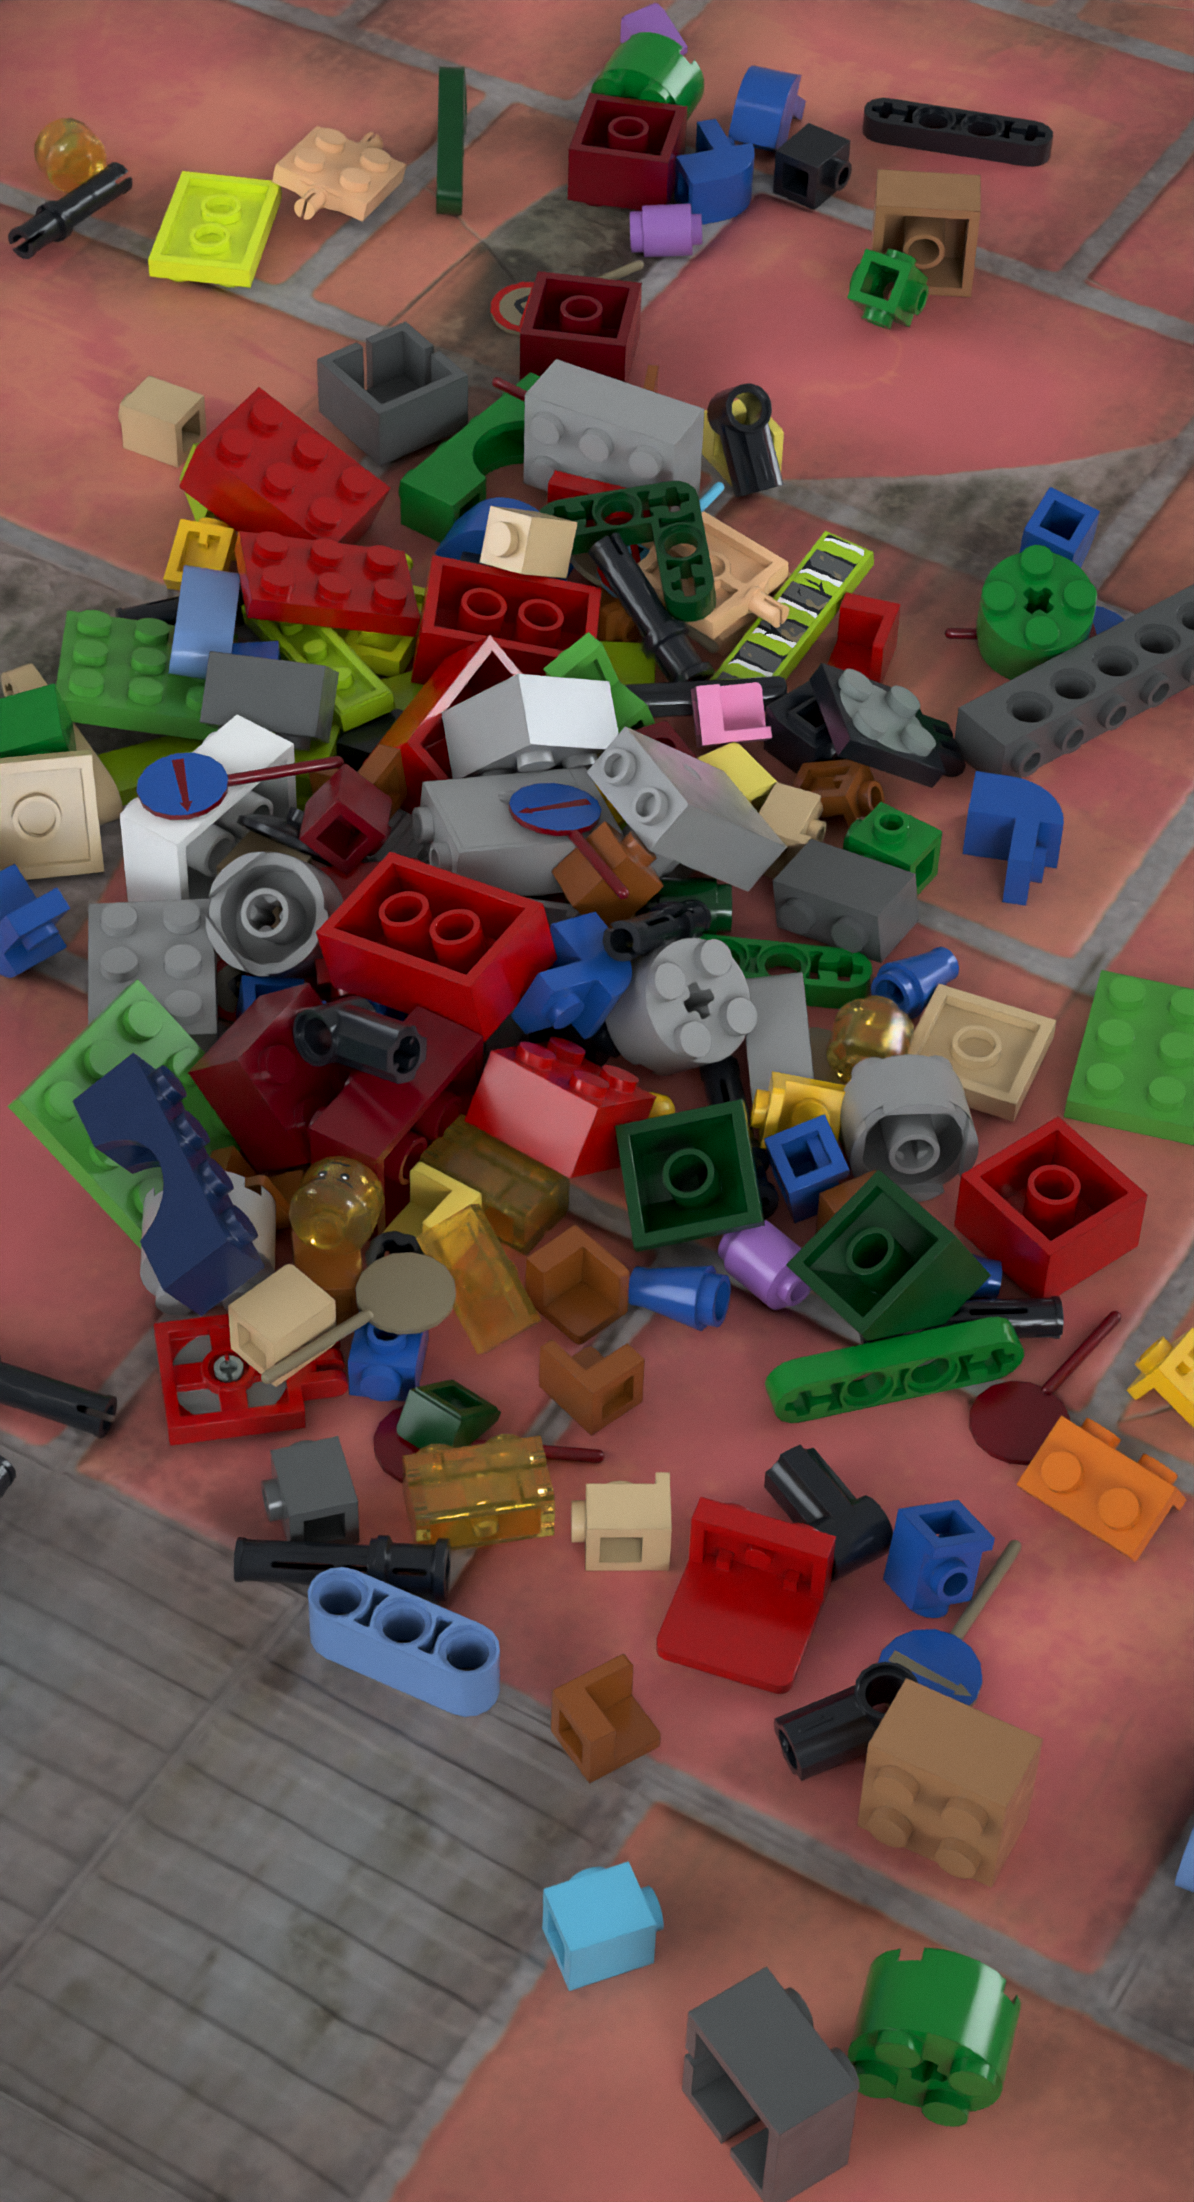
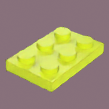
M182 171L148 258L149 277L167 278L176 282L194 281L219 284L224 287L239 286L251 288L282 200V187L273 183L272 180Z

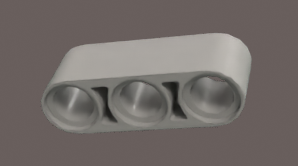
M803 972L746 978L751 1002L757 1011L755 1028L746 1034L752 1105L756 1089L768 1091L772 1071L815 1079Z

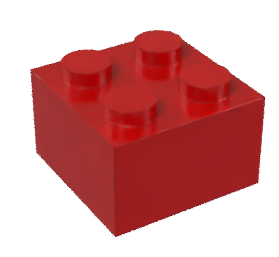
M551 1037L548 1042L535 1044L520 1042L519 1046L491 1050L464 1121L571 1179L620 1168L621 1162L615 1126L648 1119L656 1096L637 1087L639 1080L632 1073L611 1065L600 1067L584 1058L586 1051L579 1045L562 1038Z
M1057 1116L961 1174L954 1227L989 1259L1000 1260L1002 1271L1031 1298H1050L1051 1296L1061 1295L1138 1246L1148 1194Z

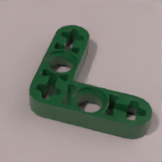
M439 67L437 214L462 215L464 135H466L467 130L465 67Z
M666 481L565 498L550 502L540 509V513L578 522L571 555L588 553L595 543L606 536L610 538L613 533H619L626 546L654 542L665 607L669 614L683 622H695L704 619L714 610L716 606L715 584L700 502L695 488L689 483ZM679 506L680 510L669 512V507ZM650 509L651 517L644 518L643 511ZM615 512H627L633 516L630 521L622 525H611L604 521L607 516ZM593 519L594 526L587 527L586 520ZM678 544H690L697 548L694 553L684 558H676L667 553L669 549ZM693 578L696 595H684L682 579Z

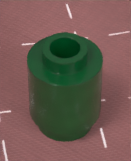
M659 878L664 887L647 902L645 914L662 902L676 901L681 903L689 899L700 900L708 907L712 918L709 930L701 932L716 935V933H731V884H717L716 878Z

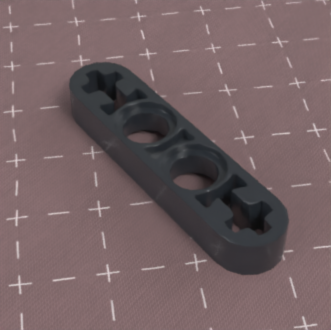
M892 98L873 99L864 106L862 133L873 142L1029 167L1043 165L1051 157L1053 131L1049 126L1041 122Z

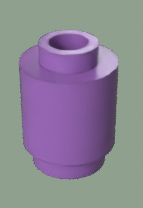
M691 204L642 206V211H630L631 253L644 252V258L693 256V245H703L702 214H692Z
M764 1220L765 1226L724 1234L719 1243L718 1255L724 1261L726 1272L769 1308L779 1310L786 1306H795L808 1296L812 1289L786 1266L802 1248L769 1221Z

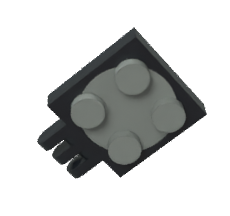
M821 663L810 677V684L839 757L931 788L934 787L942 775L956 777L964 772L966 765L962 755L959 753V747L953 738L950 725L944 721L922 714L919 700L908 689L898 685L890 687L870 680L856 670L846 669L844 671Z

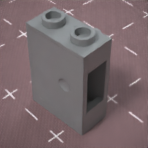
M626 726L587 771V774L627 822V825L622 830L624 836L633 831L647 849L654 852L657 859L651 863V866L659 878L661 876H668L680 863L740 889L749 891L787 848L723 770Z
M585 767L426 781L422 784L420 807L413 809L411 818L414 839L417 844L424 845L429 855L430 865L523 897H543L548 894L562 893L563 890L551 871L576 846L568 836L540 834L522 827L512 818L509 812V802L512 794L520 788L539 783H557L586 791L598 801L602 810L598 825L588 832L581 833L586 839L604 821L623 836L624 834L595 783L587 774Z

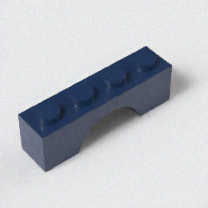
M133 1052L72 1102L96 1149L132 1174L149 1168L161 1167L163 1194L160 1207L140 1243L163 1291L200 1316H203L265 1267L252 1242L258 1238V1233L246 1214L240 1208L233 1205L228 1195L234 1189L233 1183L224 1169L214 1159L209 1157L205 1146L210 1143V1138L200 1122L185 1110L181 1100L187 1097V1093L179 1079L166 1066L161 1065L155 1069Z

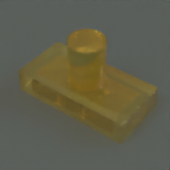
M479 1204L466 1206L415 1237L424 1255L430 1256L445 1265L455 1279L456 1301L453 1309L478 1355L492 1351L542 1321L518 1277V1270L515 1264L508 1259Z

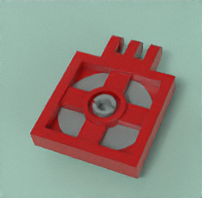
M229 1314L153 1323L170 1446L306 1428L304 1401L338 1397L348 1390L347 1376L343 1371L345 1367L343 1354L339 1350L341 1347L340 1340L315 1360L275 1387L272 1383L264 1384L261 1380V1374L231 1349Z

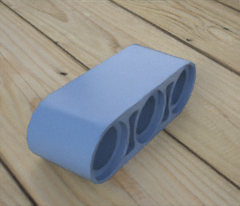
M184 565L168 674L206 679L209 652L231 654L240 587L239 573Z
M346 1567L330 1568L319 1573L311 1581L308 1589L310 1640L316 1652L326 1659L455 1715L463 1717L477 1716L488 1711L496 1703L500 1692L499 1640L493 1631L486 1626L354 1569ZM346 1613V1615H334V1614ZM408 1640L411 1642L399 1643L397 1641ZM461 1668H473V1669H475V1670L463 1671V1670H459V1669H461Z

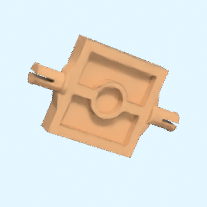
M316 126L276 164L272 182L301 196L295 202L294 210L300 218L305 214L304 220L311 219L319 209L326 208L342 212L363 222L402 183L407 164L391 158L387 152L381 150L383 142L378 134L373 138V132L367 133L360 142L356 143L347 139L338 130Z
M701 512L714 577L716 606L712 613L704 619L685 623L713 640L740 617L752 613L767 621L773 627H780V623L783 624L789 615V607L768 595L788 579V561L708 513ZM654 542L642 543L640 545L650 551L637 564L665 607ZM678 544L669 549L667 553L676 558H684L694 553L697 548L690 544ZM693 578L682 579L684 595H696Z

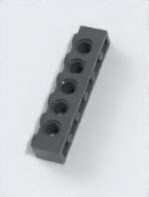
M1194 584L959 707L955 740L963 759L980 772L1018 778L1028 777L1043 765L1064 754L1076 751L1082 744L1108 730L1117 729L1130 718L1149 708L1161 705L1167 698L1194 685Z

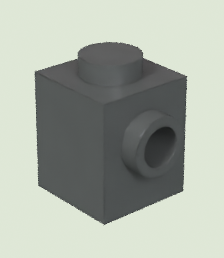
M335 1436L316 1441L303 1440L288 1447L270 1450L272 1479L261 1481L263 1502L269 1522L281 1520L286 1540L340 1544L360 1543L358 1499L339 1437Z

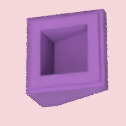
M658 3L648 5L622 18L620 44L628 41L631 35L639 32H652L673 39L683 47L680 54L682 56L687 54V45L665 10Z

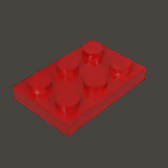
M268 531L261 533L238 532L234 551L247 618L409 637L416 636L420 615L405 551L393 550L383 545L366 547L342 544L326 538L309 540L284 537L278 533Z

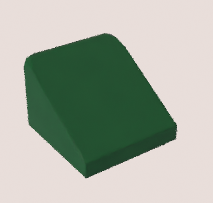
M450 1379L409 1390L397 1424V1433L400 1437L439 1462L445 1463L457 1457L499 1420L501 1411L490 1402Z

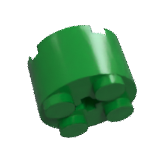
M639 32L631 35L628 41L621 43L616 48L594 81L591 93L688 106V121L703 97L705 83L703 73L697 62L693 60L690 64L680 54L683 48L680 44L661 34Z
M1032 545L1025 548L1021 553L1007 557L991 570L982 588L976 621L977 644L981 656L994 671L1012 680L1088 640L1096 609V588L1078 565L1061 555L1052 553L1045 546Z
M924 1948L921 1960L898 1961L901 1949L884 1952L876 1957L870 1965L848 2050V2058L854 2066L860 2082L858 2092L871 2098H891L901 2103L920 2107L927 2119L939 2125L950 2127L963 2126L967 2123L970 2112L989 2107L999 2099L1002 2093L1021 2009L1018 1995L1011 2001L1004 1994L1007 1980L990 1966L960 1953L944 1949Z

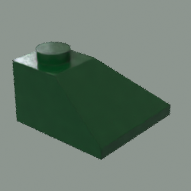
M743 1099L615 1126L633 1247L636 1252L765 1226Z
M879 1169L786 1264L795 1275L867 1341L945 1324L991 1276L950 1230Z

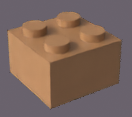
M877 169L870 250L886 255L887 249H893L917 259L915 266L928 277L926 283L929 288L928 295L971 297L981 213V175Z
M906 1678L868 1744L857 1826L869 1831L873 1837L885 1845L895 1848L904 1847L937 1862L944 1871L962 1879L971 1878L992 1888L1028 1820L1043 1739Z

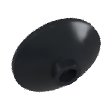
M290 807L286 818L263 814L239 815L237 819L239 825L309 855L315 861L329 867L333 866L299 840L304 811Z

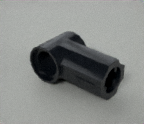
M752 383L737 385L715 394L710 400L707 409L709 424L720 435L735 498L784 485L768 424L772 413L771 401L768 394L760 386ZM735 398L740 399L746 407L747 417L744 424L739 423L733 416L732 404Z
M349 996L305 1009L294 1020V1044L304 1061L312 1066L322 1067L336 1062L401 1084L413 1080L419 1066L426 1060L427 1038L420 1036L415 1025L376 1013L370 1002L361 996Z
M801 1444L782 1453L778 1461L765 1472L764 1487L794 1523H804L820 1532L836 1536L831 1582L889 1553L893 1529L883 1509L873 1498L867 1495L856 1498L815 1448L806 1449Z
M880 1662L872 1664L861 1672L854 1686L775 1718V1733L778 1737L782 1754L793 1775L796 1774L803 1781L866 1754L868 1744L886 1714L878 1712L872 1707L883 1703L892 1704L906 1678L918 1683L914 1674L908 1668L898 1663Z

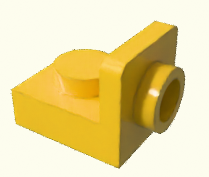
M180 518L163 578L166 587L180 591L184 565L228 572L231 560L236 561L234 548L237 535L235 529L214 518H200L198 522Z
M772 1071L768 1091L756 1089L749 1127L759 1128L760 1148L766 1149L764 1138L824 1114L838 1142L841 1129V1106L845 1095L843 1089L846 1085Z
M1191 1328L1172 1343L1162 1336L1149 1346L1134 1363L1141 1373L1126 1391L1137 1400L1154 1388L1194 1428V1328Z

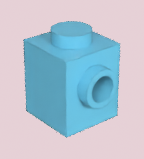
M629 1861L610 1868H587L575 1874L569 1881L543 1889L542 1929L569 1991L654 1963L656 1932L664 1928L663 1915L655 1892L650 1886L640 1888Z

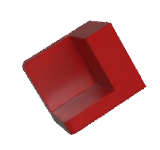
M846 592L840 605L837 642L827 665L844 671L846 669L856 670L868 679L882 684L897 646L901 604Z

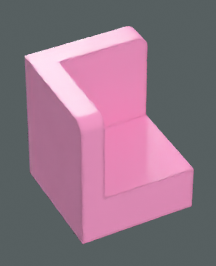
M759 683L727 686L713 684L696 686L691 689L697 748L722 746L732 742L740 744L766 741L772 738L771 726H766L762 687Z

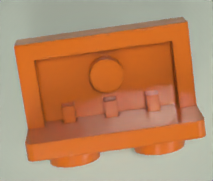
M1061 1415L1016 1485L1030 1496L1136 1563L1171 1507L1180 1511L1187 1501L1182 1493L1173 1486L1178 1475L1145 1453L1142 1454L1138 1462H1135L1117 1451L1116 1448L1121 1439L1097 1422L1086 1418L1081 1427Z

